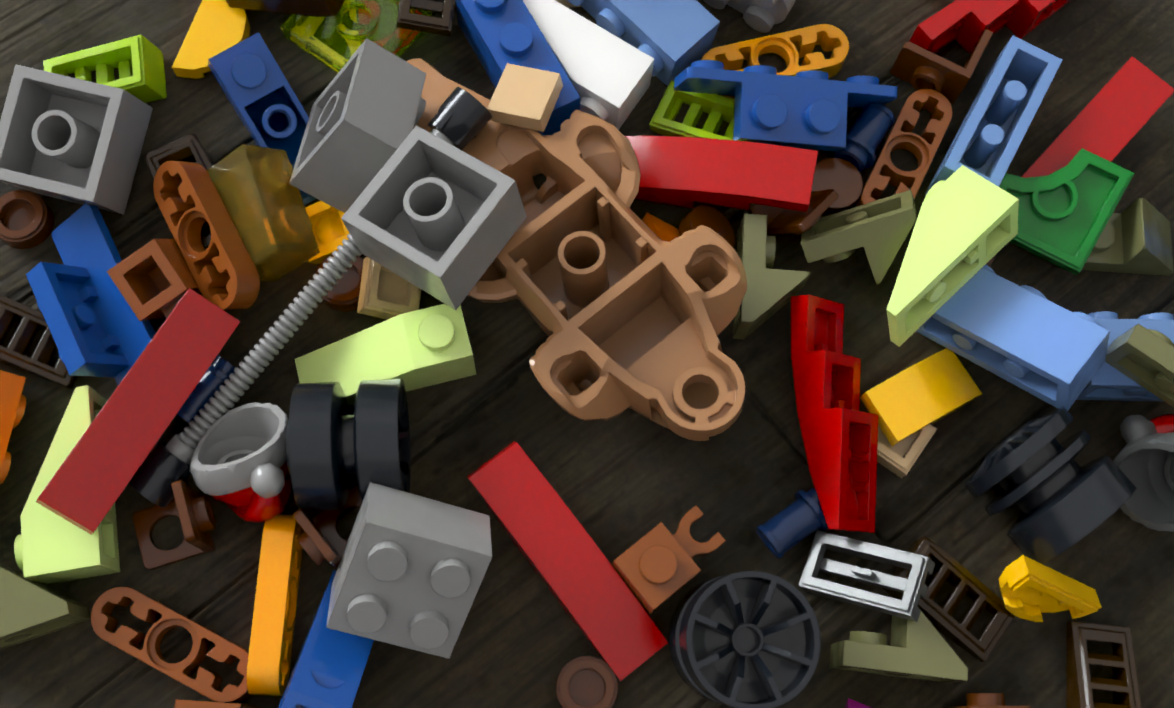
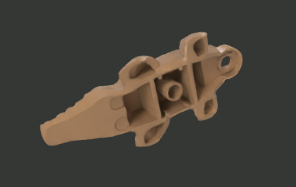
M413 58L406 61L426 73L421 98L426 100V106L420 120L416 124L428 132L432 131L428 126L429 122L435 117L440 106L456 87H460L470 93L487 109L491 101L490 99L444 77L437 68L421 58ZM576 109L571 113L570 119H566L561 123L560 131L555 132L553 135H542L536 130L490 120L477 137L471 140L462 151L516 180L527 217L467 296L486 303H503L519 299L540 328L549 336L546 342L538 347L536 354L530 358V368L548 395L571 416L583 421H607L619 416L627 408H630L650 421L670 429L675 434L695 441L709 440V437L720 434L730 428L743 409L745 381L735 361L722 352L717 336L725 330L737 315L747 291L746 273L735 249L722 236L704 225L688 230L670 242L662 241L630 209L639 192L641 174L638 159L630 141L614 125L603 119ZM543 173L547 180L538 190L534 184L533 176Z

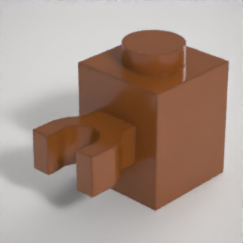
M174 238L153 239L107 271L139 321L167 318L189 288L202 295Z
M697 505L682 517L674 535L660 522L612 563L614 569L648 615L652 614L701 571L692 558L712 554L726 541L719 532L712 536L709 541L703 543L697 542L692 538L690 526L703 516L702 511Z

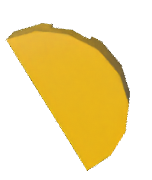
M202 0L172 65L176 76L193 79L204 78V73L211 71L208 66L209 58L249 38L251 28L246 10L231 8L226 0Z
M1025 555L1020 556L1006 566L999 577V586L1005 608L1020 619L1044 622L1041 613H1055L1066 610L1070 611L1072 619H1076L1097 612L1098 609L1102 608L1095 589Z

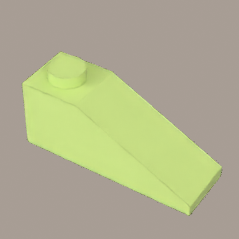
M963 165L946 181H938L931 187L919 211L886 309L890 341L900 347L1018 234V198Z
M446 304L403 313L295 359L299 383L339 382L346 396L348 406L354 405L356 393L362 380L403 379L407 392L476 375L474 357L461 305L457 310Z
M88 385L76 387L20 515L21 534L16 536L14 542L16 563L19 569L23 571L24 578L46 585L120 572L115 503L92 535L36 503L40 494L108 401Z

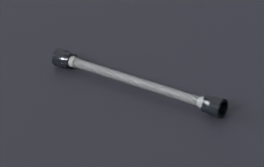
M456 87L440 106L438 113L429 122L428 126L432 130L431 134L463 150L492 119V115L470 93L460 87ZM350 233L347 235L348 240L344 239L342 241L343 245H338L337 249L339 251H333V257L329 256L327 259L328 263H323L322 266L324 268L318 269L319 274L313 275L314 280L308 281L309 286L305 285L303 287L304 292L300 291L298 293L299 298L295 297L293 299L294 304L290 303L288 305L289 309L283 311L284 315H279V321H274L273 324L275 326L269 327L270 332L264 333L265 338L259 339L260 344L254 345L255 350L249 351L250 356L246 355L244 357L245 362L241 361L239 363L240 368L236 367L234 369L235 374L231 373L229 375L230 380L226 379L224 381L225 385H220V391H215L214 393L215 397L209 398L210 403L204 404L205 409L199 410L200 415L196 414L194 416L195 421L191 420L189 422L190 427L186 426L184 428L185 433L175 434L168 443L161 440L153 451L148 454L129 482L138 493L160 507H166L174 498L171 483L179 480L185 482L191 474V459L203 435L224 413L226 414L230 411L229 408L235 406L234 402H238L240 400L239 396L245 394L243 390H248L250 388L248 384L252 385L255 382L253 378L257 379L260 376L258 372H264V366H269L268 361L274 360L273 355H278V349L284 348L283 343L289 342L288 337L292 338L294 336L293 331L297 332L299 330L298 325L302 326L304 324L302 320H307L309 318L307 314L314 312L312 308L316 309L318 307L317 302L321 303L323 301L322 296L327 297V290L332 291V284L337 285V279L341 280L343 277L342 273H347L346 268H351V262L357 261L356 256L360 257L362 255Z

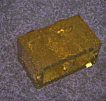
M242 144L207 170L258 271L260 281L275 282L320 253L312 230V223L306 212L300 191L289 184L293 167L289 162L286 151Z

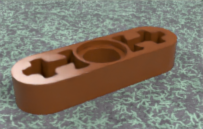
M920 89L913 92L907 98L868 176L861 195L856 202V207L878 200L887 184L897 187L893 195L911 190L915 199L952 119V106L942 93L932 89ZM924 109L931 113L930 121L921 136L911 132L919 119L920 111ZM896 149L910 151L918 161V168L913 171H902L896 168L891 161L890 153Z
M164 162L158 168L154 177V197L202 296L222 310L249 308L254 304L259 294V274L207 170L201 164L194 162ZM205 221L208 222L211 230V240L207 249L204 248L201 240V230Z
M129 587L109 589L100 595L94 603L91 611V624L95 633L104 641L213 701L237 703L250 696L247 690L249 650L154 598ZM133 601L130 612L141 620L153 625L147 634L135 628L122 625L115 631L118 620L111 615L116 605L127 607ZM157 613H160L162 617L155 622ZM176 627H184L192 636L193 645L191 652L184 660L178 663H169L161 654V640L169 630ZM143 639H145V640H144L143 649H142L141 647H139V643H140ZM211 641L215 644V647L207 653L208 644ZM206 655L226 664H231L237 657L240 659L237 671L244 675V678L239 686L228 684L222 691L218 688L222 677L214 671L199 665ZM199 666L197 677L195 678L191 675V672Z

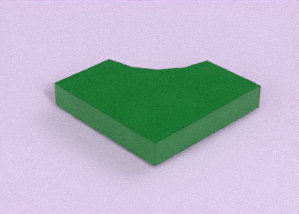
M1083 148L1067 166L1048 176L1023 178L1006 173L999 187L1019 199L1018 234L1009 242L1074 275L1079 274L1135 173Z

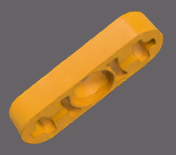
M817 24L715 47L706 52L701 60L720 61L724 63L725 70L744 71V68L741 69L744 60H747V67L760 65L758 58L761 55L775 53L781 56L787 65V68L783 72L777 73V75L795 76L796 73L801 71L816 70L828 73V78H831L841 70L849 52V42L844 32L836 26ZM815 45H821L823 51H833L830 59H825L822 52L812 53ZM804 57L801 66H799V58ZM722 95L725 97L735 99V96Z
M279 514L271 520L265 521L263 528L247 663V690L250 695L283 696L289 679L303 550L296 537L304 532V529L293 515Z

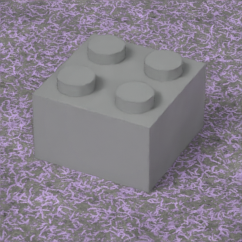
M366 38L313 103L289 184L346 213L420 120L426 106V100L421 98L426 73Z
M16 64L0 119V182L20 190H28L82 205L90 204L97 206L98 209L124 215L153 108L124 89Z
M416 125L341 219L362 254L457 310L527 216L516 180Z
M370 482L332 582L326 628L449 659L493 557L490 516Z

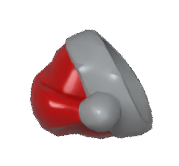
M253 402L231 409L207 430L199 441L191 459L190 471L198 488L203 493L212 496L215 500L224 502L236 515L247 522L260 523L269 521L283 512L292 492L285 447L286 426L289 418L278 405H272L270 402L264 404Z

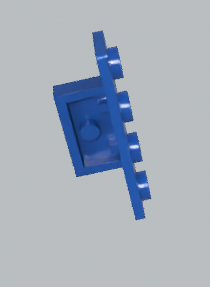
M715 60L692 62L690 67H687L674 78V90L735 96L733 140L826 151H839L846 148L847 107L863 108L869 102L885 105L897 99L898 87L879 85V78L874 76H853L847 78L846 81L828 80V73L816 70L801 71L796 73L795 76L777 75L775 67L766 65L748 66L744 68V71L725 70L724 63Z
M84 204L52 232V239L64 265L40 262L26 274V277L69 376L114 377L117 385H119L156 333L150 320H138L107 273L109 269L120 263L122 259L98 207Z

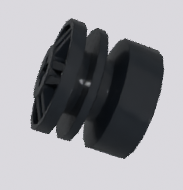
M1064 406L1049 415L1033 421L1030 420L1008 436L984 457L985 460L976 474L964 485L973 497L981 495L997 483L1003 488L985 506V510L990 516H993L1017 504L1023 513L1012 524L1007 536L1025 556L1041 564L1058 556L1096 529L1115 513L1137 489L1108 455L1090 461L1082 467L1074 460L1091 439V436L1084 429L1061 444L1056 440L1055 437L1074 420V417Z

